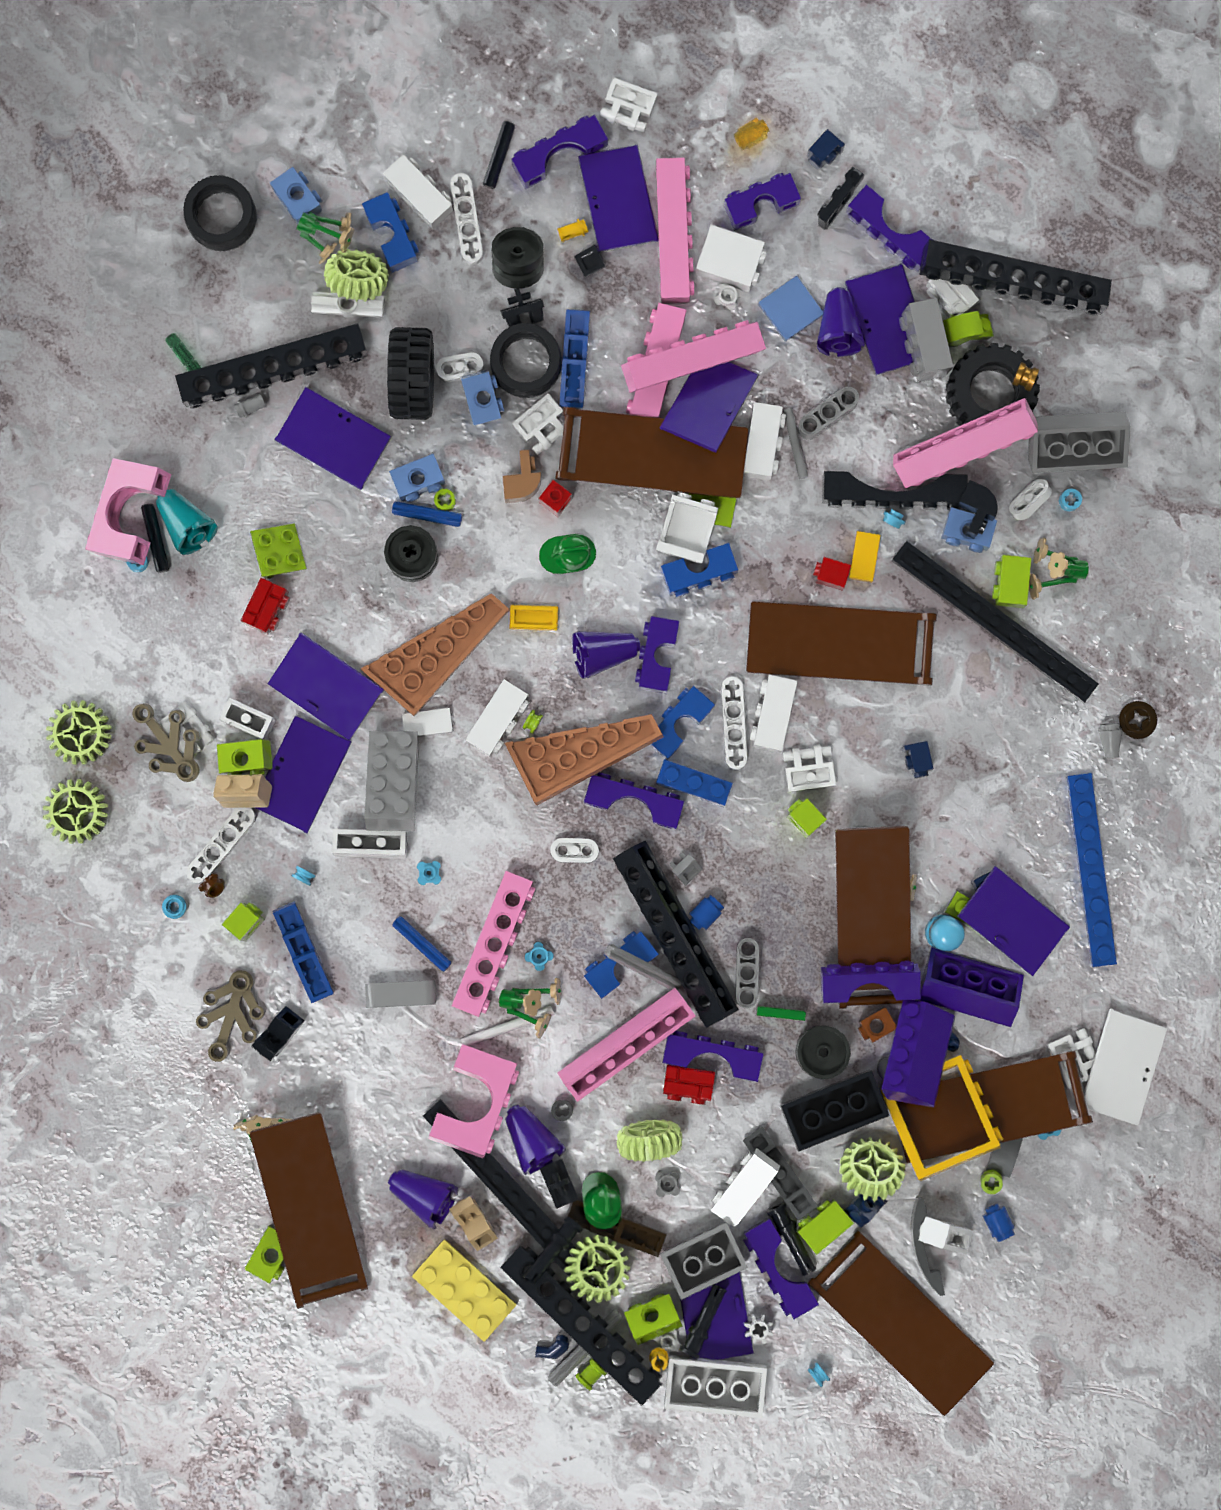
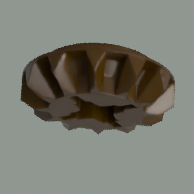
M1143 701L1128 703L1123 707L1118 716L1120 728L1124 735L1133 739H1144L1150 736L1157 726L1155 710L1151 705ZM1135 713L1138 717L1147 716V719L1141 722V727H1138L1137 724H1129L1134 719Z

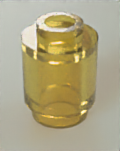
M754 118L739 127L737 132L733 134V137L743 151L746 148L749 150L768 138L766 133L770 131L763 119L759 121L757 118Z

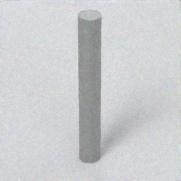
M792 408L784 409L783 414H786L785 422L799 479H805L808 477L793 410Z

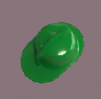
M581 534L550 538L542 545L539 551L541 565L546 571L553 574L586 570L593 564L596 558L594 543L588 537Z
M602 1172L591 1173L582 1184L585 1216L594 1227L608 1229L617 1224L621 1217L622 1202L619 1187L610 1175Z

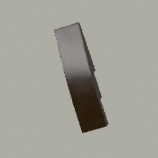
M580 1200L570 1203L566 1216L576 1221L582 1228L603 1237L606 1236L613 1241H617V1243L659 1257L667 1236L663 1232L623 1216L611 1228H596L586 1219L583 1201Z

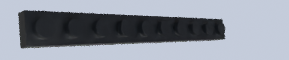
M908 541L903 544L892 559L893 563L1083 704L1098 686V682Z
M441 1099L423 1115L431 1126H433L437 1113L460 1121ZM451 1147L540 1246L545 1249L551 1241V1234L553 1232L556 1233L559 1228L492 1154L485 1153L484 1158H480ZM572 1242L569 1243L570 1247L562 1250L554 1260L563 1271L564 1268L571 1266L565 1262L567 1257H572L569 1250L572 1248L577 1249ZM584 1255L580 1262V1271L587 1267V1259ZM593 1267V1269H591V1270L588 1271V1272H592V1271H595V1272H596L597 1270H596L595 1267ZM584 1278L589 1285L596 1288L599 1286L595 1284L593 1279Z

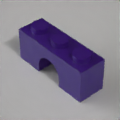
M779 173L771 177V181L763 184L762 182H757L750 185L746 191L740 193L737 190L727 195V198L724 199V208L734 231L756 223L757 214L754 210V205L759 201L766 200L771 202L778 214L800 205L801 197L791 173L786 175Z
M651 616L650 622H645L643 636H647L646 646L641 645L639 659L643 660L642 669L637 668L635 683H639L640 690L667 694L671 668L659 665L655 661L654 654L660 647H675L679 621Z

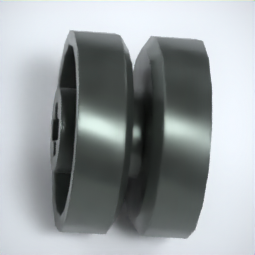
M524 227L504 229L495 236L491 249L492 273L495 279L506 287L516 289L530 287L538 282L543 275L544 246L541 237L533 230Z
M412 525L400 527L390 534L385 543L384 555L386 563L392 573L402 581H422L429 577L437 567L439 557L437 546L429 532L421 527ZM410 551H414L416 553V555H411L410 558H408V553Z
M825 1025L813 1026L804 1031L798 1039L795 1049L796 1060L801 1069L809 1076L819 1079H830L841 1074L848 1066L851 1056L850 1044L845 1035L838 1029ZM821 1048H826L828 1050L826 1052L828 1054L826 1057L819 1055V1050Z

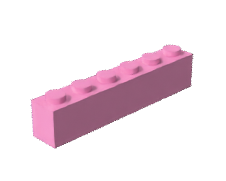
M685 158L656 159L662 304L689 303L690 295H694V281H689V272H693V258H688V249H692V235L687 234V226H692L691 211H687L686 203H691L690 188H686L685 181L690 180V167L685 165Z
M662 303L658 304L657 310L652 309L649 323H653L651 332H646L643 345L647 346L645 355L641 354V357L649 356L650 350L662 347L663 351L671 349L670 344L680 340L686 317V309ZM669 381L636 391L634 399H629L626 413L659 418Z
M746 320L735 324L736 329L728 331L727 327L713 331L714 335L706 337L705 333L692 337L693 342L685 344L684 340L670 344L671 349L663 351L662 347L650 350V355L646 357H641V354L628 357V362L621 365L629 392H635L765 350L766 347L758 322L749 324V321Z
M1026 398L894 454L893 466L905 489L910 486L916 487L931 477H940L950 469L955 467L961 468L969 461L976 458H984L990 452L999 448H1008L1013 442L1020 439L1026 440L1031 438L1038 432L1037 420Z
M674 988L560 1070L558 1075L578 1102L696 1015L677 989Z

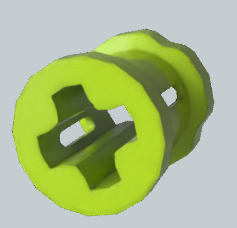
M593 1358L589 1360L590 1364L580 1374L577 1373L575 1375L577 1380L589 1391L593 1389V1384L602 1375L605 1376L607 1374Z

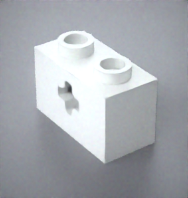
M925 1217L920 1227L919 1241L942 1249L967 1254L974 1231L950 1222Z

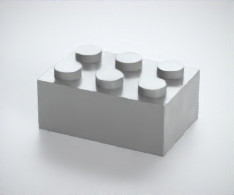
M937 298L909 303L901 314L902 317L899 318L901 330L906 331L908 340H905V349L907 354H911L913 363H910L911 374L913 377H916L917 383L943 378L953 368V363Z
M727 1222L660 1253L681 1300L748 1268Z

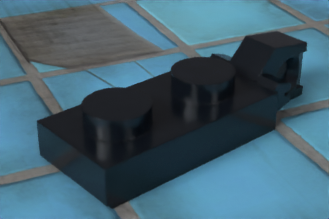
M852 167L845 174V183L842 186L838 185L831 195L832 200L829 204H824L817 214L819 216L818 226L824 230L828 229L853 196L854 190L864 179L863 173Z

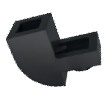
M969 480L958 506L975 513L966 533V536L975 539L977 534L982 535L988 521L984 519L986 518L991 521L995 519L998 505L994 494L988 488Z
M285 1006L251 1047L258 1051L261 1056L271 1061L287 1046L305 1020Z

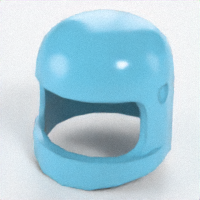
M937 915L928 921L925 928V937L932 947L942 951H952L963 943L965 930L963 925L952 916ZM935 920H937V921L932 925V928H931V930H930V937H929V929H930V927H931V924H932Z

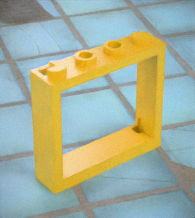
M961 1055L945 1061L943 1072L958 1066L990 1142L925 1169L897 1102L886 1099L882 1088L880 1089L919 1181L1001 1148L999 1142L1003 1138L998 1127L992 1128L989 1119L993 1118L988 1104L982 1105L979 1096H982L983 1092L978 1081L972 1082L969 1075L973 1073L972 1067L968 1059L963 1061Z

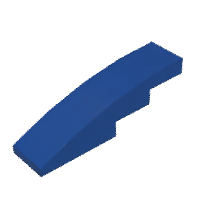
M566 309L560 407L583 408L590 320V311Z
M295 901L273 910V915L280 928L283 940L311 1004L333 995L334 993Z

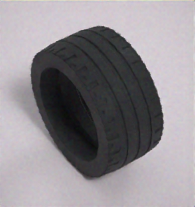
M214 175L201 179V181H198L191 187L185 198L183 214L189 232L198 243L211 250L230 251L231 249L238 248L249 239L256 225V207L250 193L240 182L230 177ZM227 193L234 195L238 198L243 208L242 219L238 225L231 231L223 234H212L202 229L198 223L197 213L203 201L213 194Z
M521 323L510 326L499 334L492 346L490 353L492 374L495 375L499 386L511 395L520 398H532L542 395L555 384L560 375L562 359L559 345L549 331L536 324ZM521 339H532L541 343L549 355V366L546 373L540 379L532 382L513 380L503 367L505 350L512 343Z

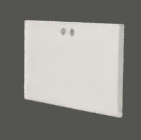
M1109 1009L1084 1092L1088 1110L1137 1126L1139 1125L1167 1028Z

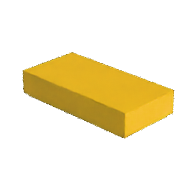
M856 532L849 579L873 582L881 535Z
M510 605V630L557 631L558 606Z

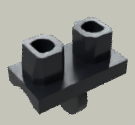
M514 289L516 296L507 298L509 305L518 303V305L500 310L502 318L506 319L509 327L521 324L519 314L526 312L529 314L531 323L544 320L543 300L540 298L523 303L524 300L531 299L530 292L521 294L519 289Z
M562 1159L539 1168L556 1209L579 1200Z

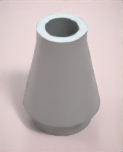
M1120 723L1100 724L1101 730H1098L1105 758L1119 757L1122 735Z

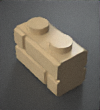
M262 774L252 776L218 775L213 794L214 798L223 808L268 807L272 785L266 781Z

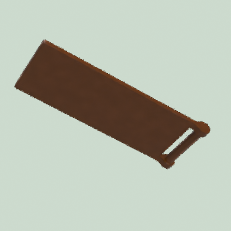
M570 407L563 408L562 415L565 418L559 471H556L555 479L736 499L741 498L748 428L731 426L715 453L661 430L660 426L664 418L580 410ZM579 417L581 418L576 469L575 473L568 472L573 423L574 418Z
M751 602L746 672L932 686L934 622L937 621V614ZM917 621H924L921 677H914Z
M909 827L836 829L838 964L841 966H851L854 963L875 965L878 962L899 964L902 961H911ZM868 983L858 987L856 990L888 988L881 984ZM893 994L850 996L848 1002L839 1003V1009H847V1006L902 1004L903 1000H896Z
M1076 1051L969 1074L973 1083L978 1081L983 1095L979 1096L982 1105L988 1104L993 1118L989 1119L992 1128L998 1127L1003 1140L999 1143L1093 1123L1092 1116L1088 1114L1075 1061L1077 1058ZM1058 1062H1066L1079 1118L1072 1119ZM962 1076L940 1081L934 1107L896 1101L921 1160L971 1150L990 1142ZM902 1143L906 1163H911Z
M318 1112L250 1131L252 1146L297 1309L304 1308L306 1304L359 1289L361 1291L368 1290L322 1114ZM357 1274L358 1280L301 1295V1289Z
M857 1230L853 1234V1239L815 1278H811L807 1283L943 1416H946L994 1365V1362ZM862 1244L866 1249L825 1290L821 1285Z

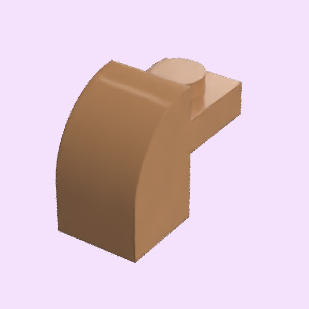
M529 450L519 451L522 474L503 476L505 503L527 501L540 488L541 472L531 473V471L536 470L535 457L530 456Z

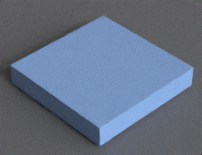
M797 276L758 302L759 307L785 342L823 316V311Z

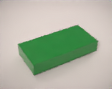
M763 1006L756 1007V1016L805 1021L806 1017L805 1011Z

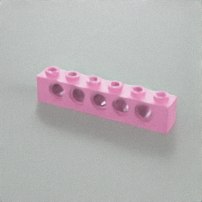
M508 871L505 872L453 1001V1007L480 1017L481 1013L486 1014L491 1002L487 997L490 990L495 992L500 979L496 977L499 967L504 969L509 955L505 954L508 945L513 947L518 933L514 932L517 922L522 924L527 910L523 909L526 900L531 902L536 888L532 887L533 881ZM511 893H516L520 897V902L515 907H511L506 903V898ZM503 915L508 916L511 920V924L507 929H500L497 925L498 918ZM492 938H499L502 942V947L497 952H492L488 947V943ZM484 960H489L493 965V969L489 974L480 972L479 965ZM474 983H480L484 988L483 994L479 997L473 996L470 992V988Z

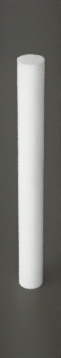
M552 1006L538 1010L536 1016L532 1018L536 1020L540 1017L544 1018L546 1013L551 1014V1016L554 1015ZM519 1017L462 1038L461 1042L466 1046H471L528 1025L530 1022Z

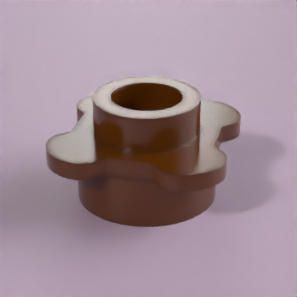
M212 873L203 880L198 889L200 892L204 891L206 897L215 898L223 892L225 881L219 879L217 873Z

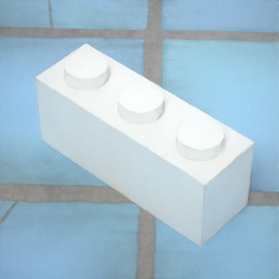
M402 155L382 173L384 180L433 230L453 212L451 204L453 201L446 192L442 191L440 193L435 188L436 183L428 174L424 176L419 171L420 166L414 159L410 158L408 160Z
M754 402L743 477L770 481L772 474H777L779 461L774 460L775 452H780L782 437H778L779 428H784L786 414H782V406Z
M769 675L768 680L762 681L760 694H764L762 704H757L755 717H758L759 721L757 727H752L750 740L754 741L753 747L778 753L782 752L797 685L796 680Z
M504 679L465 741L489 757L493 753L497 755L504 745V742L501 741L506 733L510 735L515 728L517 722L514 720L518 713L523 714L529 706L530 702L527 701L529 695Z
M333 829L332 854L337 857L407 858L408 835L406 831Z
M756 1149L753 1154L748 1152L740 1162L743 1165L740 1171L737 1173L734 1170L726 1181L729 1184L724 1191L719 1189L711 1200L714 1202L711 1211L734 1228L775 1177L780 1168L779 1164L759 1149Z

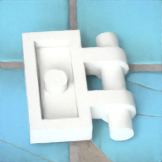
M613 78L605 98V102L613 104L611 110L602 108L600 117L608 119V122L612 124L616 122L625 125L631 131L638 130L644 132L647 123L639 121L640 115L650 117L658 93ZM620 108L632 111V116L628 117L620 114Z
M548 393L512 422V426L527 443L534 437L536 438L538 443L532 447V450L538 455L543 450L547 451L552 447L551 444L560 436L562 437L564 422L561 423L557 418L563 414V410ZM552 424L555 429L547 436H544L541 431Z
M186 702L182 703L178 708L184 712L185 720L180 725L178 750L184 756L185 741L183 733L186 731L184 725L188 722L199 732V740L203 739L206 745H209L215 739L209 733L211 731L209 727L203 725L196 716L198 713L195 709L190 708ZM168 714L158 723L169 736L170 721ZM174 715V719L176 721H179V719ZM194 734L192 736L188 735L190 740L194 739ZM197 742L195 743L194 756L202 751Z
M815 745L810 749L799 750V748H793L792 751L783 752V761H793L794 767L785 768L788 793L836 786L833 762L823 763L822 757L831 755L830 746L821 747V745ZM815 758V764L802 766L801 759Z
M1085 1028L1076 1031L1079 1038L1077 1042H1073L1071 1035L1068 1034L1047 1044L1052 1056L1076 1051L1077 1058L1075 1061L1081 1083L1088 1080L1089 1075L1086 1070L1092 1068L1096 1055L1092 1046L1094 1042L1091 1036L1087 1035ZM1081 1048L1084 1049L1088 1061L1084 1063L1077 1051ZM1058 1062L1066 1089L1072 1088L1066 1062Z

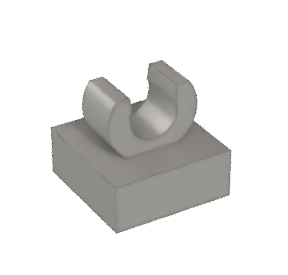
M680 853L679 856L683 860L678 865L671 862L670 866L673 868L672 872L686 886L702 870V867L690 854L686 856L684 853Z

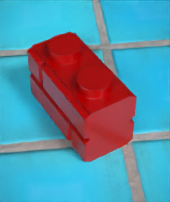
M260 578L240 621L269 635L270 631H275L279 624L280 618H277L280 610H285L290 601V597L287 596L288 590Z
M667 1065L663 1094H667L668 1100L681 1101L682 1097L691 1098V1103L705 1105L706 1100L711 1101L715 1072Z

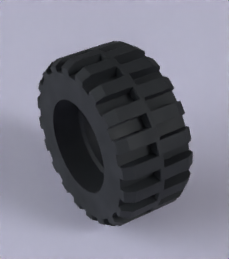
M395 327L390 331L387 356L389 414L394 419L427 420L432 416L434 398L433 333L428 328Z
M991 343L987 347L982 344L977 346L975 350L970 349L957 361L946 385V403L950 405L949 412L951 416H955L958 419L956 423L959 426L993 412L980 407L974 401L970 391L974 377L984 371H995L1006 376L1012 384L1021 362L1025 363L1029 368L1033 366L1030 359L1025 361L1022 358L1024 353L1019 350L1015 353L1011 351L1012 346L1006 344L1004 347H998V343ZM1038 375L1030 392L1021 385H1012L1015 393L1012 403L1026 398L1033 412L1039 400L1037 398L1040 392V384H1037Z

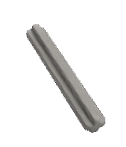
M613 944L608 945L604 952L613 961L670 990L676 988L678 991L682 985L677 977Z
M613 1310L604 1319L609 1324L606 1328L610 1332L623 1319L616 1310ZM597 1334L594 1338V1344L597 1346L606 1336L604 1334ZM578 1345L548 1376L549 1382L557 1387L589 1354Z

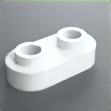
M476 353L444 357L436 365L438 377L445 382L461 380L460 377L482 372L484 368L482 358ZM469 363L476 364V368L473 370L468 369L467 366ZM445 368H453L452 373L446 374L444 372Z
M1038 479L1030 483L1011 502L1009 510L1016 520L1029 518L1051 496V487L1044 479Z
M559 838L551 845L552 857L562 863H591L599 854L598 845L591 839ZM565 846L567 853L560 855L558 853L559 847ZM589 847L592 852L590 855L585 856L582 853V849Z

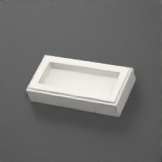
M450 708L421 711L415 716L410 713L402 714L404 731H418V737L453 732Z

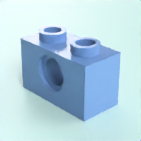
M294 167L271 181L270 185L298 225L303 212L306 214L311 212L315 215L322 212L320 206L322 200L315 190L310 191L306 186L309 182L302 171L297 173ZM297 191L304 193L303 197L299 200L292 198L293 194Z
M485 370L460 377L473 425L500 419V412H503L504 408L501 397L496 398L494 389L498 388L495 375H490L489 371ZM480 391H487L490 394V399L486 403L477 401L476 397Z
M434 453L389 471L401 502L404 500L407 502L420 498L419 494L427 491L429 494L437 492L445 484ZM415 475H423L425 477L421 485L412 483Z
M951 507L948 511L941 539L946 540V543L959 547L962 544L969 546V550L973 552L983 553V550L987 551L990 548L997 520L991 521L985 518L984 520L988 521L983 534L978 533L975 539L965 536L962 529L965 526H970L975 514Z

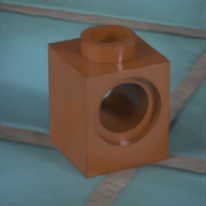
M886 1007L858 1021L861 1025L858 1028L861 1036L865 1041L869 1039L871 1043L896 1030L897 1027ZM874 1019H878L882 1023V1029L878 1033H873L870 1030V1023Z

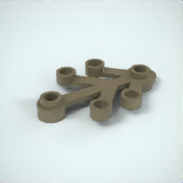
M149 704L136 705L132 712L134 720L138 723H146L161 744L150 743L147 739H140L135 742V751L139 754L148 752L171 756L175 763H166L161 758H154L149 762V769L154 773L161 771L176 773L177 777L184 782L194 781L199 775V766L194 760V748L200 735L196 729H188L183 733L185 741L183 756L178 748L180 725L185 720L184 712L181 710L170 712V733L168 736L153 717L154 710ZM144 709L148 711L147 717L143 715ZM175 713L180 716L179 721L174 719ZM190 732L194 734L193 740H190L188 737ZM141 742L145 744L144 751L140 748ZM155 761H157L160 764L159 769L155 768ZM186 766L191 768L190 774L186 772Z
M246 971L234 972L230 976L229 984L215 991L206 992L203 996L204 1003L213 1006L218 1003L220 998L232 993L229 1003L196 1018V1025L201 1029H206L212 1022L225 1016L217 1043H213L208 1049L210 1059L215 1062L224 1061L228 1057L229 1050L226 1044L234 1020H236L242 1032L244 1042L253 1043L257 1039L256 1031L250 1028L239 1006L243 996L250 1008V1017L253 1020H260L264 1017V1009L258 1006L251 992L253 978ZM239 978L245 979L246 984L244 987L238 986L237 981ZM209 994H213L215 996V1001L213 1003H209L207 1001V996ZM255 1008L261 1010V1015L257 1018L253 1016ZM202 1017H206L208 1020L206 1026H201L199 1023ZM248 1031H251L254 1035L251 1041L245 1038V1034ZM218 1047L223 1049V1055L220 1057L215 1054V1050Z

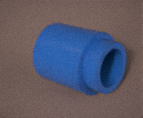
M712 895L707 899L704 897L689 913L692 917L690 922L698 930L702 927L707 930L721 916V911L724 907Z
M997 1203L985 1209L984 1221L992 1237H995L997 1242L1015 1235L1013 1231L1014 1225L1005 1206L999 1207Z

